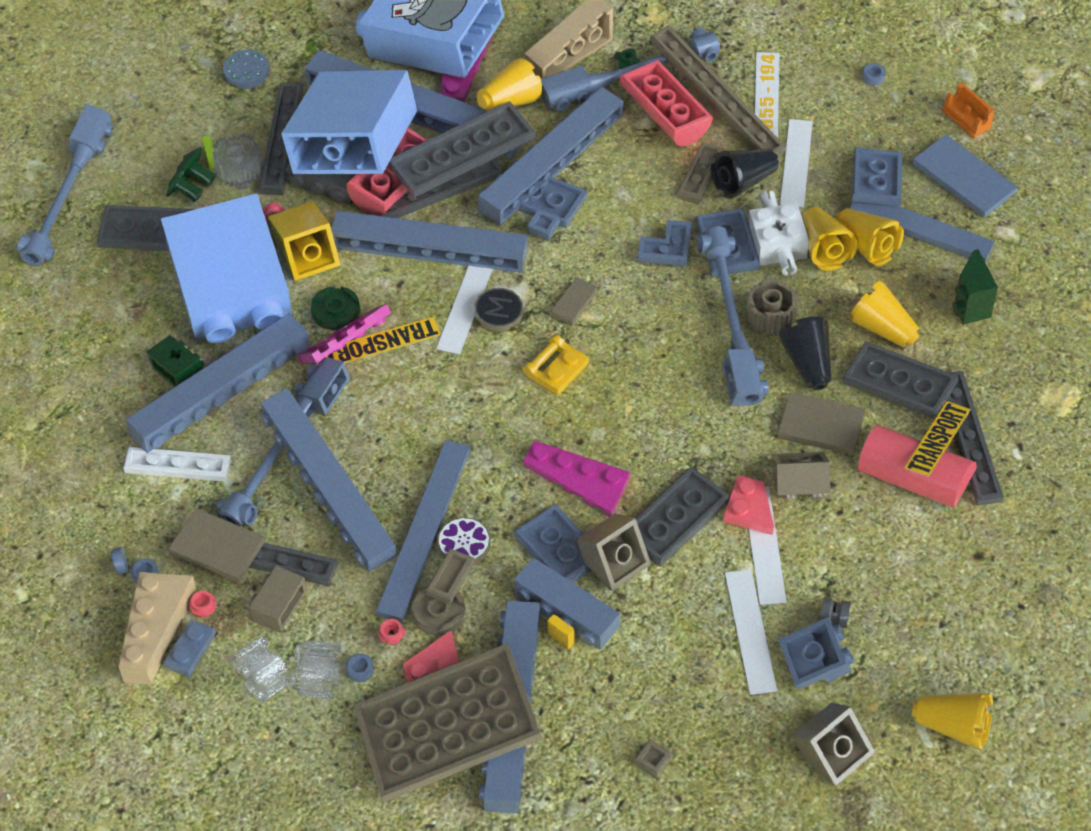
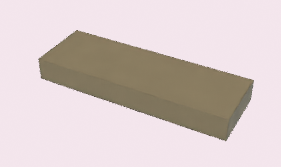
M705 142L701 143L677 192V198L700 205L712 180L710 168L711 164L715 163L713 156L718 152L724 151V148Z

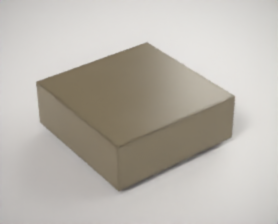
M649 739L634 758V765L657 779L673 759V753Z

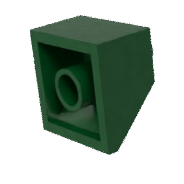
M979 249L972 252L959 276L958 286L955 287L956 297L952 307L954 314L960 317L963 325L991 318L998 286Z

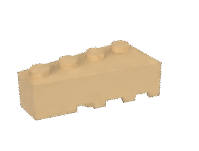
M586 0L525 53V60L533 65L534 69L532 71L535 76L539 75L540 79L564 72L613 41V8L604 0Z
M139 572L119 662V670L124 683L152 684L166 656L165 652L170 642H173L181 620H184L188 612L189 601L193 594L197 592L193 576Z

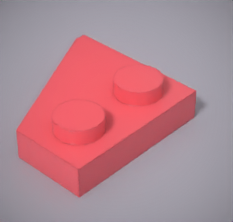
M738 475L723 522L773 535L774 523L764 481Z
M452 631L447 632L403 663L407 683L459 663Z

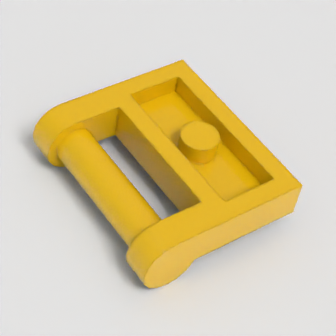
M555 334L549 339V344L531 362H527L522 367V371L527 377L554 394L559 395L588 365L589 357L565 343L559 335ZM555 351L561 353L543 372L538 370Z

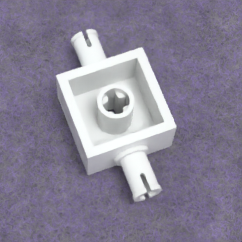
M767 191L760 195L763 208L753 209L749 212V229L758 254L760 266L780 263L783 275L788 276L787 268H789L790 275H793L798 270L795 260L807 259L809 243L798 203L778 206L775 193L769 191L770 198H768Z

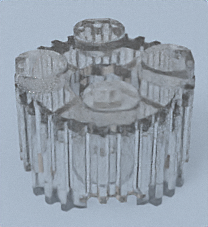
M243 133L237 138L236 136L233 138L229 137L228 140L226 138H219V141H216V145H213L214 152L212 157L218 180L221 183L225 182V185L229 184L230 187L234 185L239 190L248 189L252 181L255 182L256 178L259 179V175L262 174L263 170L260 148L254 142V137L250 138L249 134L246 136Z
M263 636L234 654V657L229 660L233 670L237 674L241 673L246 680L243 683V687L251 697L255 696L258 701L267 700L292 683L291 679L284 675L288 672V668L279 654L275 655L272 650L269 651L265 647L269 642Z
M313 641L297 644L295 649V659L298 660L296 671L293 670L291 673L290 684L291 687L296 688L298 696L333 700L334 694H332L333 686H339L342 667L338 665L336 658L337 654H341V646L339 644Z

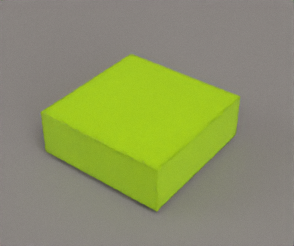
M202 136L203 149L209 169L217 168L218 162L211 136Z

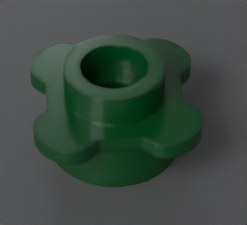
M632 48L614 54V59L618 60V67L620 69L640 63V59L635 55L636 51Z

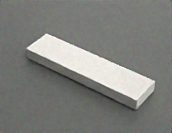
M129 447L123 469L125 473L226 482L231 457L230 455L153 449L146 453L142 448Z

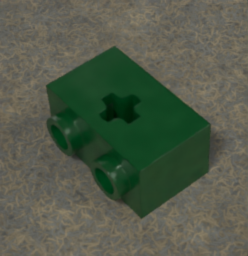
M171 335L146 351L152 368L175 387L203 369L204 362L197 353L193 354L190 352L183 341H177Z

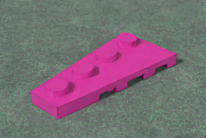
M493 35L465 78L443 74L442 95L453 97L465 103L475 74L479 71L481 60L485 57L489 42L491 43Z
M387 304L376 306L298 354V359L301 364L319 363L329 354L342 349L351 339L355 340L366 333L365 330L372 326L374 328L386 321L384 317L389 315L391 311Z
M535 440L524 459L525 467L548 481H554L563 486V490L566 492L574 493L583 498L584 503L591 507L596 506L608 517L613 515L630 479L629 471Z

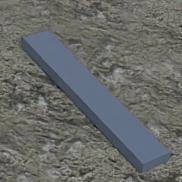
M853 202L850 206V209L894 219L903 227L905 235L970 258L972 252L979 249L985 263L994 247L995 241L902 207Z

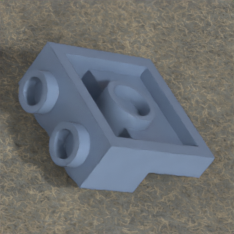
M829 617L778 639L798 690L822 679H825L828 683L852 672L850 664L854 663L853 657L848 647L843 649L841 641L845 639L840 625H834Z

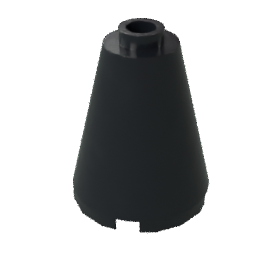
M770 149L721 151L713 156L715 163L711 164L710 169L717 190L722 189L725 193L723 196L732 199L776 172L779 158Z
M820 316L801 318L796 320L797 325L791 328L789 324L785 325L779 331V338L806 386L813 388V390H822L831 381L828 321L824 322L823 317Z

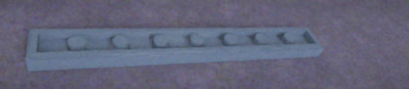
M445 440L377 608L376 614L378 617L396 619L403 623L469 456V445Z

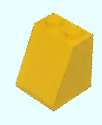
M314 201L268 216L273 237L294 281L340 266L330 223Z

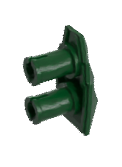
M202 147L183 156V160L177 167L175 175L169 181L166 197H170L174 192L179 191L193 200L194 203L197 202L203 193V189L187 180L191 175L208 187L212 184L216 173L199 164L201 152L203 151Z

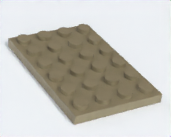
M508 643L353 705L383 802L543 739Z

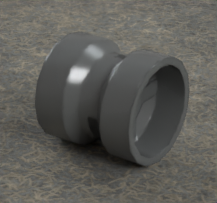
M824 597L820 620L829 617L833 624H839L841 628L847 629L851 602L845 600L834 602L832 598Z

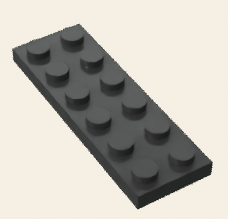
M508 101L392 157L388 166L415 198L535 139L536 132L514 105Z

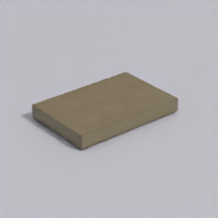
M790 392L779 428L778 438L854 455L865 409Z
M195 508L168 550L170 554L239 583L265 543V537Z

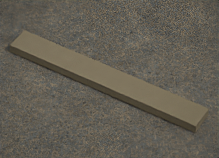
M669 25L650 36V41L754 150L770 149L777 156L786 151V146Z

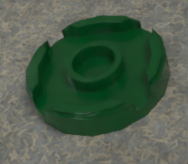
M334 286L327 287L319 291L311 302L313 320L317 325L328 330H339L357 319L360 314L359 298L352 290L346 287H341V289Z

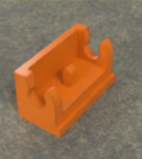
M963 82L957 85L954 96L951 92H948L944 107H942V111L973 138L987 131L992 126L995 110Z

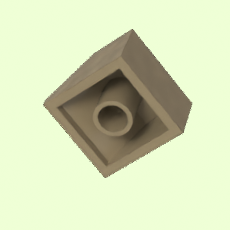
M824 452L772 454L774 485L777 495H782L784 499L797 498V494H808V497L820 498L824 496V493H831L830 461Z
M615 513L576 539L585 564L611 591L651 565L637 521L633 517Z
M832 702L792 735L804 759L833 786L838 785L875 753L851 707Z

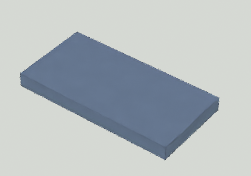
M946 134L913 159L915 167L984 218L1017 192L1018 187Z

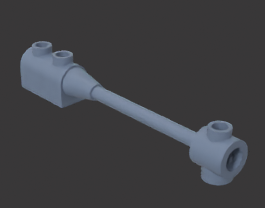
M703 28L692 32L689 47L701 59L705 58L707 62L714 61L720 53V44L716 34L713 31L707 33ZM664 55L613 72L587 74L584 67L579 66L542 78L541 98L549 110L557 108L558 111H564L571 102L578 101L580 104H583L591 93H595L601 87L604 88L611 84L612 81L620 79L622 74L657 60L662 65L670 63V61Z
M86 103L69 138L67 151L73 153V157L70 162V169L40 231L31 232L29 236L23 234L18 243L16 252L20 253V257L26 263L33 266H41L44 260L51 261L55 248L51 247L52 241L48 235L78 173L96 153H103L106 141L103 138L104 136L110 137L114 129V124L111 123L112 118L106 111Z
M711 227L705 230L703 234H699L697 248L700 254H706L709 260L716 261L732 333L731 349L727 350L722 362L731 406L755 405L764 399V395L768 394L767 380H760L759 374H762L764 369L763 360L755 359V354L742 333L725 260L730 256L731 251L735 250L734 236H727V231L723 227Z
M327 357L323 358L318 365L311 364L307 370V377L309 379L305 384L298 383L295 387L296 401L308 418L313 413L326 416L350 379L344 362ZM276 442L274 443L242 493L233 492L228 499L222 498L218 501L216 511L219 518L240 527L243 524H253L257 516V507L250 498L278 458L284 446L280 447Z

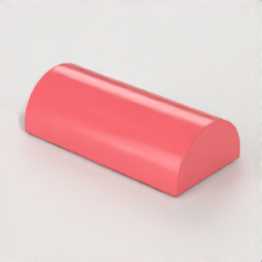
M659 60L620 75L621 86L676 145L681 147L691 145L698 141L709 129L713 117Z
M407 128L392 157L428 140ZM388 165L383 174H356L347 183L348 194L355 205L366 214L371 213L376 216H382L408 191Z
M876 425L871 430L860 454L858 471L955 508L976 470L975 461L945 450L928 477L904 468L920 444V440L881 425Z

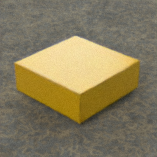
M553 614L547 620L548 635L569 650L575 643L574 628Z

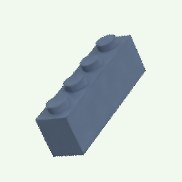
M534 557L514 579V593L520 601L540 603V614L545 617H551L553 614L573 627L574 633L580 636L581 640L589 646L594 645L601 650L620 628L619 612Z

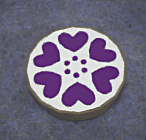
M461 517L451 520L442 527L438 534L437 544L440 555L445 558L451 548L473 557L474 565L485 559L490 551L488 529L480 521L473 518Z

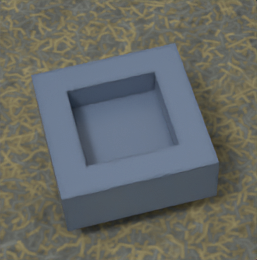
M538 209L527 225V232L550 240L560 224V217Z

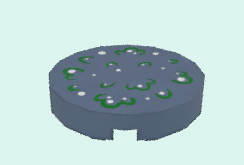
M253 50L238 51L228 57L223 65L224 76L227 82L232 86L233 84L237 85L240 89L257 87L270 74L269 62L265 55Z

